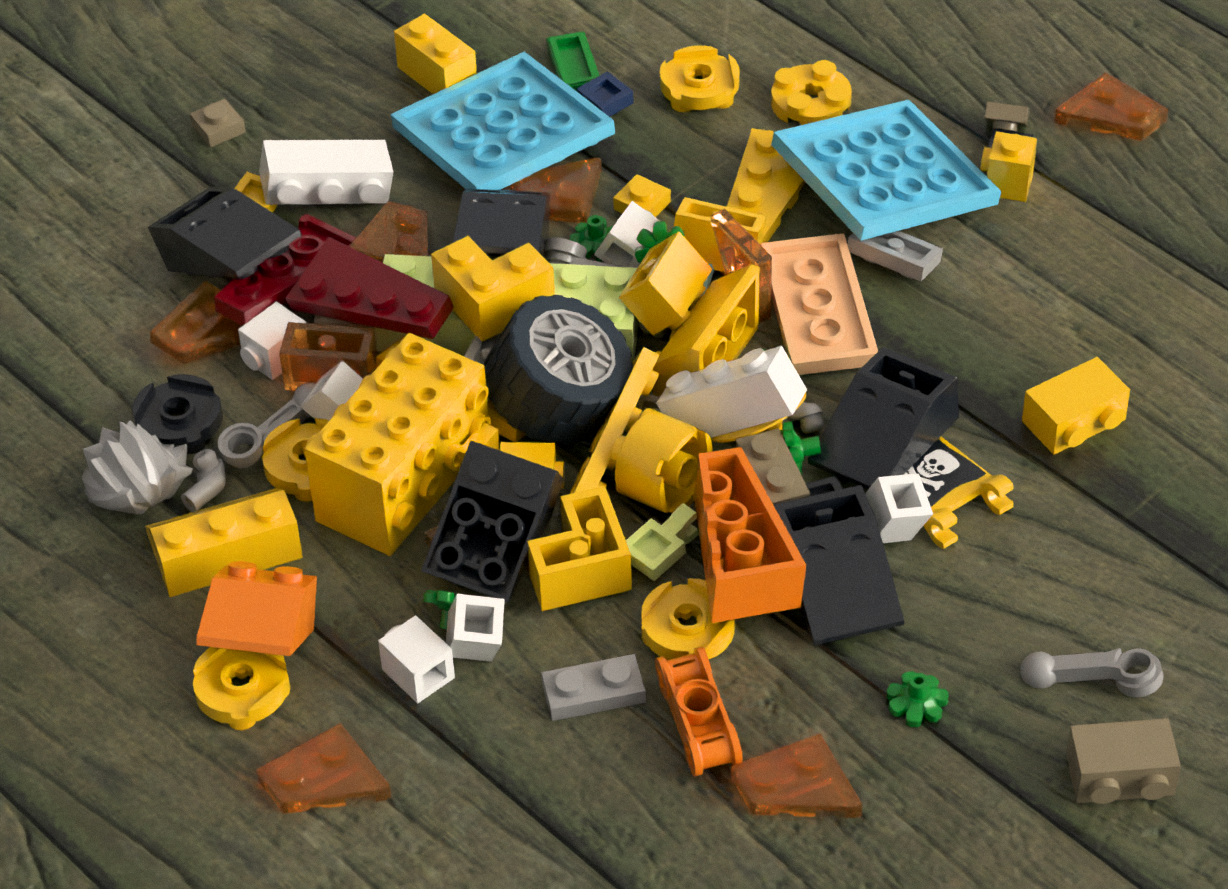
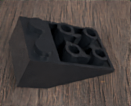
M227 187L207 188L148 227L168 271L187 273L189 276L204 274L210 275L212 278L227 276L234 277L235 280L251 276L258 270V264L267 258H275L284 254L289 249L288 244L301 236L298 228L235 188Z
M467 188L462 194L453 243L469 236L488 257L493 255V253L506 254L527 243H530L541 253L545 248L546 239L549 238L551 192Z
M882 347L854 376L819 438L821 454L809 456L808 464L855 485H862V488L869 490L878 477L904 475L959 418L957 377Z
M470 440L421 571L490 597L504 599V602L509 603L529 563L527 541L541 538L551 517L564 478L556 470Z
M862 485L774 504L776 511L806 563L802 602L799 610L814 646L904 625L903 613L878 523Z

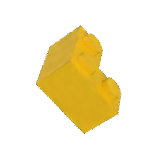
M466 236L431 253L434 288L449 295L454 305L453 311L481 342L501 333L515 311H518L519 307L527 300L531 301L535 297L542 295H555L554 269L530 243L491 260L469 236Z
M603 486L560 496L562 533L527 541L530 579L541 610L546 611L632 590L631 553L606 487Z

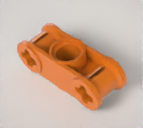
M703 646L694 648L693 654L666 660L664 656L655 658V669L663 697L665 700L667 699L692 775L694 777L700 776L703 773V769L731 763L733 766L742 765L743 758L739 738L734 725L728 718Z

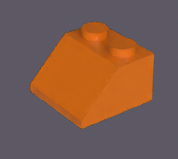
M230 562L228 566L222 568L212 577L197 633L196 645L291 656L314 631L317 576L303 575V570L297 567L283 566L275 568L274 571L257 569V565L252 562Z

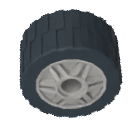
M562 295L535 297L531 301L527 300L519 307L518 311H515L485 359L484 366L488 399L492 401L495 406L494 409L508 421L509 425L532 439L536 438L544 443H561L563 445L573 444L575 441L581 442L587 439L591 433H595L617 402L633 368L631 350L627 346L626 339L621 331H618L614 323L595 307L582 303L581 300L572 297L566 298Z

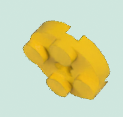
M699 45L681 48L673 53L671 61L667 64L664 61L661 64L660 88L663 95L671 101V107L678 112L712 108L725 109L734 103V95L739 89V66L732 56L728 54V59L718 55L717 48ZM695 76H702L703 79H695Z
M820 60L814 64L779 69L774 77L771 105L774 113L782 121L788 123V118L800 121V125L842 116L847 108L848 110L850 109L852 89L848 79L842 73L836 71L834 63ZM809 95H817L818 97L811 98Z
M315 418V424H301L300 419L290 420L279 425L269 433L263 444L262 462L265 476L271 485L275 488L284 489L287 494L295 495L300 501H312L306 460H300L299 455L304 454V448L309 438L313 434L319 433L329 420Z
M687 578L688 584H679L673 587L672 581L666 582L652 590L644 600L642 605V640L645 645L660 657L664 656L666 660L693 654L694 648L703 646L708 659H711L721 654L731 643L735 633V619L711 623L706 580ZM691 616L697 617L696 624L690 626L682 625L678 620L679 618L687 620Z
M210 647L198 658L194 666L193 688L197 705L211 719L221 723H228L235 730L249 729L256 721L271 715L280 707L290 693L289 677L283 655ZM250 676L249 683L242 686H234L231 680L234 677L244 679Z

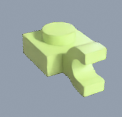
M682 503L662 525L652 518L649 519L626 540L631 553V565L653 581L659 578L686 554L685 544H688L699 535L698 529L691 524L697 519V512Z

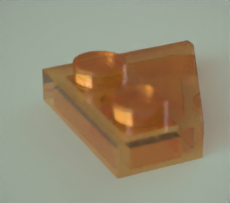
M388 201L352 242L350 247L382 263L385 254L428 256V212L412 206Z
M341 723L257 769L259 782L283 814L308 811L316 806L325 808L346 806L345 798L375 795L377 802L385 801L392 797L389 783Z
M820 733L731 766V778L752 815L790 813L794 816L815 817V810L846 811V818L862 816V803Z

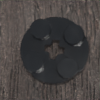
M176 374L168 376V383L161 384L156 388L154 387V382L144 387L135 398L132 407L135 425L137 426L138 423L150 435H156L162 444H174V447L187 444V454L198 453L205 447V441L213 437L220 428L223 420L221 401L219 396L214 393L213 386L207 380L194 375ZM179 409H185L186 412L180 416L169 415L177 413Z

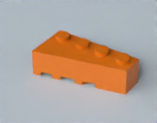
M742 447L698 454L694 501L711 623L801 608L806 563Z

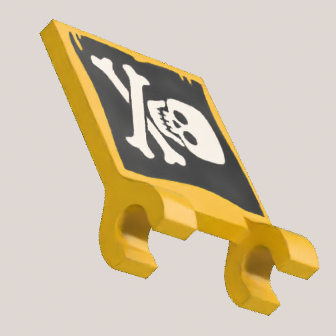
M942 436L904 474L920 475L933 513L924 524V528L932 541L942 549L958 541V535L949 529L957 524V517L952 511L975 497L981 495L987 506L997 515H1001L1013 507V501L1005 496L1006 493L1013 490L1011 480L1001 474H989Z

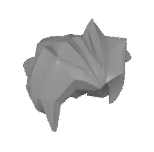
M131 420L127 424L120 421L119 433L102 427L99 443L83 449L87 462V467L82 475L85 494L89 498L88 501L109 510L143 514L149 507H155L156 504L174 496L183 479L190 475L193 468L186 466L187 444L174 447V444H162L156 435H150L138 423L135 426Z

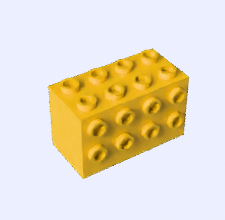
M408 333L397 346L392 347L387 352L384 361L371 375L363 378L358 390L345 404L343 403L336 408L330 421L319 433H315L309 438L304 448L315 521L391 556L456 480L462 464V460L458 459V452L465 448L463 444L473 433H478L484 422L491 425V419L488 414V387L486 386L485 366L411 333Z

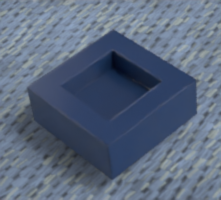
M608 71L577 88V92L609 117L633 104V91Z

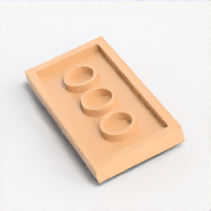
M845 234L761 243V258L785 351L798 375L863 367L878 352Z

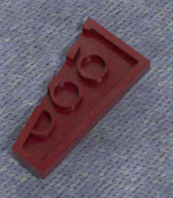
M305 213L298 220V229L301 232V236L288 244V251L278 257L267 258L258 264V270L251 276L240 280L233 279L214 296L215 312L243 326L276 301L282 306L288 303L286 296L328 237L365 255L366 242Z
M331 237L327 238L286 296L291 310L405 334L411 333L429 339H434L454 309L449 295Z

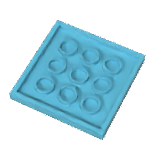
M525 51L391 114L393 128L465 189L501 190L615 134L613 119Z
M910 100L775 131L773 134L772 147L860 240L998 205L1001 190Z

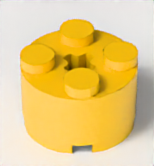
M651 408L645 409L628 434L618 437L613 444L611 459L616 462L615 482L617 492L667 514L668 512L673 513L682 503L689 507L694 501L698 454L713 451L709 434Z

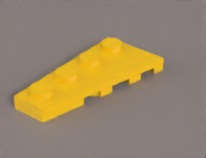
M752 128L727 207L765 215L766 221L762 243H766L781 224V217L787 208L791 209L798 200V193L806 182L772 147L774 131Z
M643 347L632 362L633 368L617 402L607 414V417L604 419L605 421L591 443L589 452L592 455L587 457L581 466L569 494L607 486L606 483L600 480L606 468L613 471L616 466V462L611 459L613 444L618 437L622 436L623 431L628 433L638 421L642 410L635 406L640 395L648 397L656 383L659 373L653 371L659 354Z

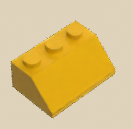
M751 264L712 281L704 294L692 303L689 318L678 328L672 330L667 345L662 351L656 352L659 354L653 371L659 373V376L652 388L653 395L661 396L667 387L666 382L668 379L681 371L687 370L692 373L705 369L717 360L724 359L726 362H729L739 357L758 330V266Z
M280 488L270 489L145 526L169 597L210 586L212 577L222 568L228 566L230 562H252L257 565V569L264 570L303 558L297 520L285 490Z

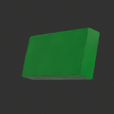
M585 32L546 38L547 51L555 75L576 92L577 88L599 76Z

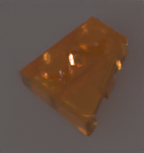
M1105 72L1056 108L1054 121L1062 125H1067L1069 118L1092 123L1091 131L1106 134L1116 133L1125 138L1142 141L1167 122L1169 109Z
M592 158L544 168L529 177L511 184L509 190L551 192L549 220L587 223L602 172L601 158Z
M726 209L710 215L725 275L751 264L758 266V324L770 319L772 256Z
M205 280L150 331V342L181 363L186 364L241 345L238 329L242 325L215 312L214 296L221 290Z

